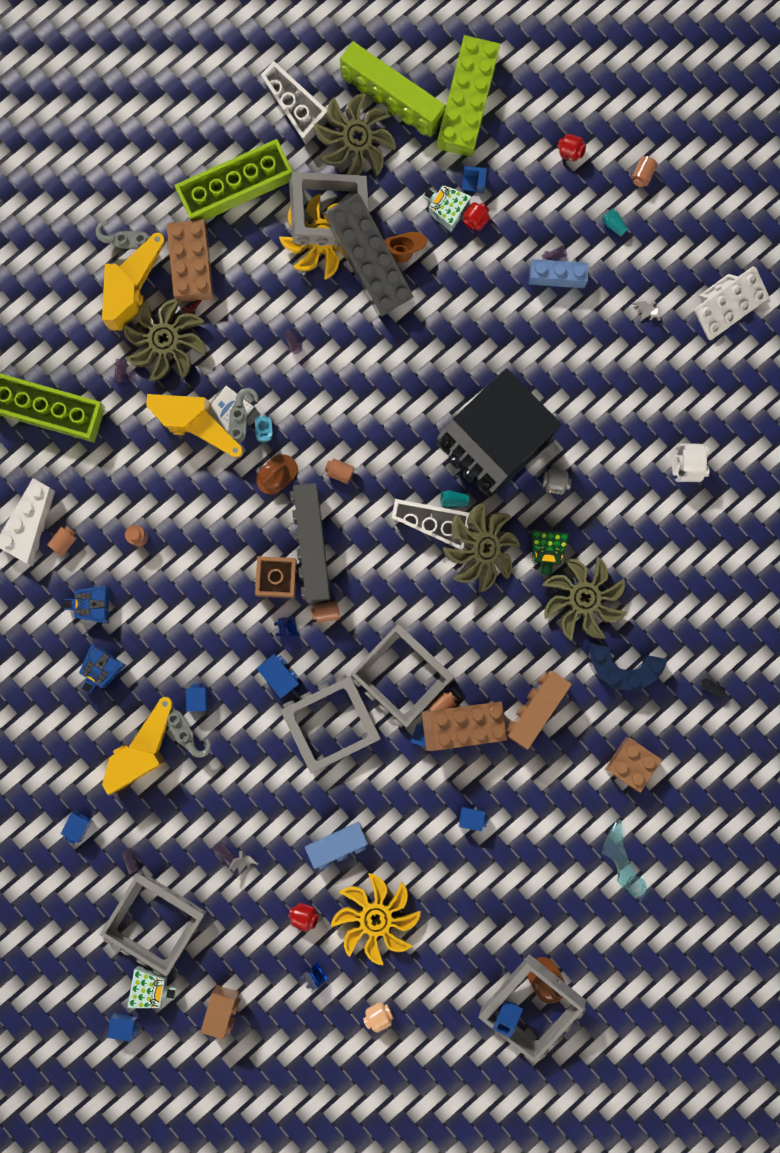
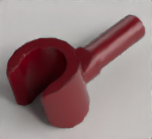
M196 300L192 307L185 306L182 313L195 314L202 300Z

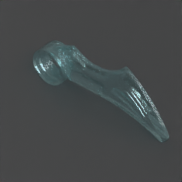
M618 819L606 837L602 854L608 856L615 863L618 871L617 882L627 889L631 895L641 896L646 891V882L641 877L635 875L624 847L621 820ZM635 880L641 883V889L637 892L631 889V883Z

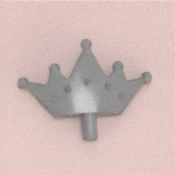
M646 301L632 303V305L639 307L637 312L642 311L641 322L649 316L651 317L650 320L653 318H657L658 321L661 320L659 318V310L654 307L655 301L651 305Z
M239 851V858L233 859L226 872L229 873L231 869L234 872L237 868L239 873H241L246 865L249 868L251 863L256 865L259 863L255 862L249 855L243 856V851Z

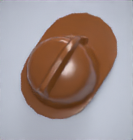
M407 232L384 240L395 262L399 263L408 262L414 252L423 249L427 245L426 236L419 232Z
M276 455L257 473V486L265 494H277L295 478L298 470L297 463L289 455Z
M545 957L536 958L537 961L565 983L552 960ZM529 972L527 975L528 980L541 1001L552 1004L563 998L533 972Z

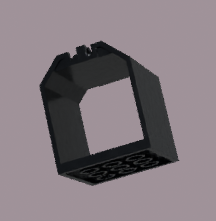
M506 368L448 423L437 436L438 441L436 444L451 459L450 463L457 470L460 468L465 473L463 475L469 483L474 482L481 492L490 499L554 439L562 423Z

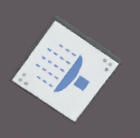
M225 385L211 402L210 415L228 433L229 415L238 393L228 385ZM243 398L248 419L256 407Z

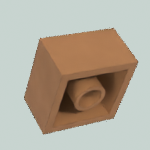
M257 556L255 595L257 597L296 599L297 559Z
M625 737L605 767V770L635 791L641 793L662 759L631 738Z
M219 985L215 987L210 997L200 1033L224 1039L226 1034H230L235 1022V1018L232 1016L236 1014L241 998H238L239 991Z

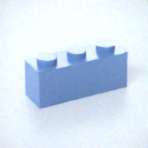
M532 259L529 269V285L585 288L588 281L589 263Z
M358 821L306 845L305 849L313 868L319 867L322 870L329 867L330 862L335 859L339 862L348 858L347 854L355 851L357 854L365 850L368 841Z

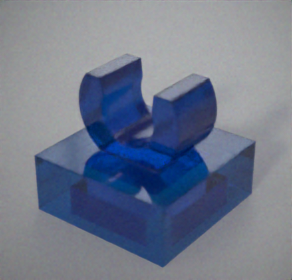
M295 617L279 618L278 622L274 623V626H279L280 630L279 633H275L276 636H281V638L298 636Z
M318 962L309 967L301 976V980L305 978L308 982L306 988H311L313 991L328 980Z

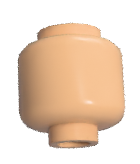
M379 1002L367 1008L365 1011L366 1017L363 1018L367 1029L372 1028L374 1032L378 1033L392 1025L394 1016L388 1004L384 1005L382 1002Z

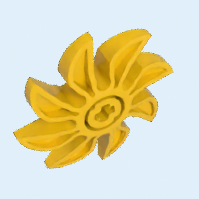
M321 194L311 198L307 204L306 216L312 223L308 224L304 220V225L307 228L330 229L326 219L320 218ZM334 203V204L330 205V206L328 207V209L332 208L333 206H335V205H337V204H339V203ZM290 207L288 211V224L292 230ZM279 236L283 247L292 253L300 254L307 248L311 249L304 258L293 266L296 270L309 271L314 269L318 265L319 255L323 254L326 263L324 280L332 277L338 269L339 257L333 250H338L346 258L341 247L336 245H299L298 243H292V237Z
M368 873L375 901L369 902L365 890L360 887L350 886L342 889L339 893L352 899L362 906L363 909L362 911H357L351 907L342 908L333 917L331 927L346 922L359 921L360 925L349 929L345 935L344 948L347 955L351 956L358 940L364 933H367L369 937L364 945L367 957L378 965H384L379 952L377 937L383 936L387 948L392 951L403 952L410 949L413 945L395 936L389 931V928L395 927L401 931L411 929L418 922L421 911L393 917L391 915L392 912L398 911L406 905L408 893L405 884L401 881L394 897L388 905L383 904L387 894L385 882L379 876ZM378 914L380 922L372 923L371 916Z

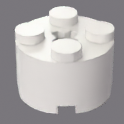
M676 444L674 449H677V453L672 455V473L674 476H677L675 481L701 482L704 477H708V446H703V444Z

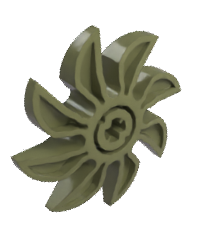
M366 94L356 95L348 102L345 108L348 121L342 114L335 97L331 99L327 107V119L329 124L339 129V132L330 130L317 123L314 124L316 136L323 144L327 146L335 143L340 144V149L319 158L323 163L336 166L345 162L348 154L351 155L346 175L361 174L365 167L362 153H364L375 176L379 175L384 163L383 154L372 143L380 144L394 151L396 150L395 140L387 130L382 128L372 131L370 128L372 124L391 117L387 111L374 108L366 112L362 120L360 119L361 108ZM353 135H357L358 139H354Z
M180 299L169 300L160 307L158 311L159 324H156L153 319L149 302L146 301L141 306L138 316L139 322L150 331L148 334L137 332L124 325V334L134 346L144 347L149 345L147 349L125 357L129 363L138 367H146L151 365L155 357L159 355L149 381L162 380L170 373L171 363L169 358L171 356L177 362L181 379L183 380L187 377L191 369V360L186 353L180 350L182 346L191 348L206 356L205 345L198 336L193 333L181 335L182 332L204 324L205 322L200 317L194 314H182L171 325L173 316L181 302Z
M480 503L471 510L467 518V525L470 531L459 516L456 515L453 519V538L455 541L463 542L464 548L451 549L443 547L444 554L448 560L454 563L465 564L453 580L469 583L479 577V592L489 589L496 580L497 570L495 565L506 579L511 574V557L509 554L501 553V546L520 548L519 541L514 534L499 532L500 528L511 516L506 513H494L485 518L486 503Z
M599 557L596 559L592 583L586 581L587 568L583 563L575 559H564L563 561L573 574L577 585H573L567 576L564 575L552 576L543 583L542 586L559 589L569 594L568 597L555 596L547 603L544 610L545 619L565 606H569L571 611L561 619V629L567 639L570 641L573 639L577 615H582V630L589 637L605 639L606 637L596 624L592 613H596L606 623L619 621L627 614L626 611L610 609L601 605V601L614 602L623 594L625 588L624 578L611 588L601 592L598 587L608 579V569L602 559ZM580 595H583L584 597L588 596L589 599L587 600V602L589 603H586L585 601L581 602L580 599L582 598V596Z

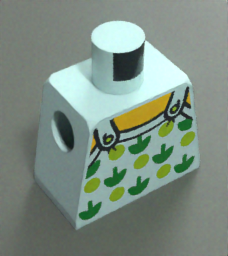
M442 186L438 193L428 189L423 198L431 203L429 214L447 230L452 232L463 212L470 204L471 196L450 187Z
M137 966L134 969L127 1008H160L164 998L175 999L177 988L166 986V976H159L150 969Z

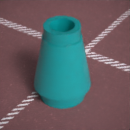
M613 208L601 218L604 221L603 224L619 236L628 230L619 212Z
M451 490L442 491L440 504L445 508L468 506L469 495Z

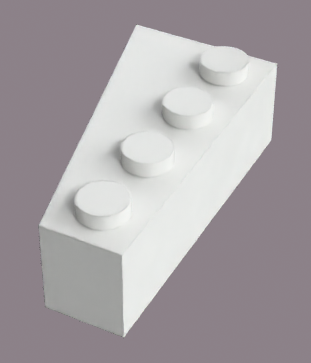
M273 61L261 76L302 141L307 145L316 135L314 124L317 123L324 126L327 123V109Z
M32 479L0 533V549L33 566L36 550H38L41 533L44 531L45 520L49 514L55 491Z
M395 499L392 518L458 549H463L464 543L455 541L453 538L452 522L457 515L468 528L467 518L470 513Z

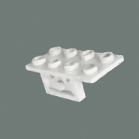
M751 267L739 277L731 274L726 275L701 293L699 297L703 303L697 306L694 312L707 339L712 340L769 299V295L757 268Z

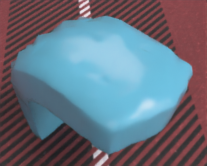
M261 415L255 418L257 441L268 442L272 440L271 417Z

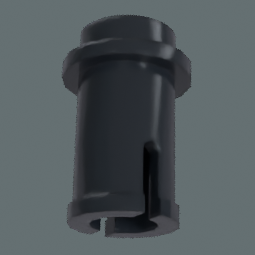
M705 676L700 683L702 690H707L720 699L724 695L726 688L714 682L712 677Z

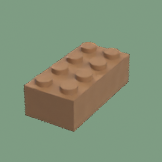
M204 219L166 223L174 298L180 299V303L214 299L208 232Z
M553 671L545 672L540 676L537 681L539 683L537 689L534 688L526 697L528 702L526 705H521L516 712V715H518L516 720L510 721L505 728L507 731L506 736L524 749H529L572 685Z
M502 702L421 712L426 751L507 741Z

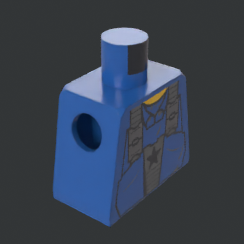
M99 586L76 590L75 599L64 600V610H74V618L109 624L110 587Z
M91 645L79 671V674L87 678L81 688L90 694L96 685L106 688L126 664L98 646Z

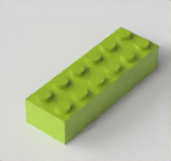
M464 35L437 140V149L473 157L499 55L500 43Z
M354 41L340 57L342 79L349 84L352 83L357 86L361 93L370 95L377 104H383L391 114H397L406 124L416 127L420 134L431 138L442 123L445 104Z
M275 139L174 186L190 221L201 219L205 221L289 183L293 171L278 139Z
M0 373V416L95 443L105 411V406L101 402Z

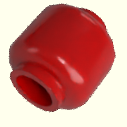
M566 134L564 138H560L557 149H559V155L562 158L575 162L579 158H583L586 144H584L582 137Z
M474 202L463 212L464 219L462 222L471 231H480L490 220L488 213L490 209L484 203L479 205Z
M299 903L290 909L288 918L291 919L292 927L308 932L316 927L319 914H317L316 908Z

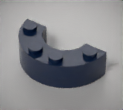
M588 644L587 647L588 662L595 676L605 685L623 691L638 690L652 684L662 674L668 660L647 655L644 656L642 663L636 669L624 670L613 662L610 656V647L596 644Z

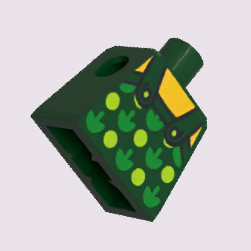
M537 530L530 532L533 563L541 564V575H552L553 565H560L562 563L569 533Z

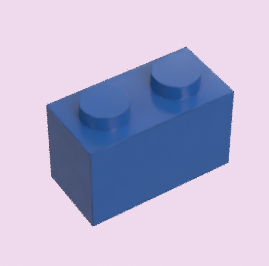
M273 654L257 670L276 694L283 699L300 685L298 682L300 678L294 670L289 671L286 668L288 663L281 655L277 657L276 654Z

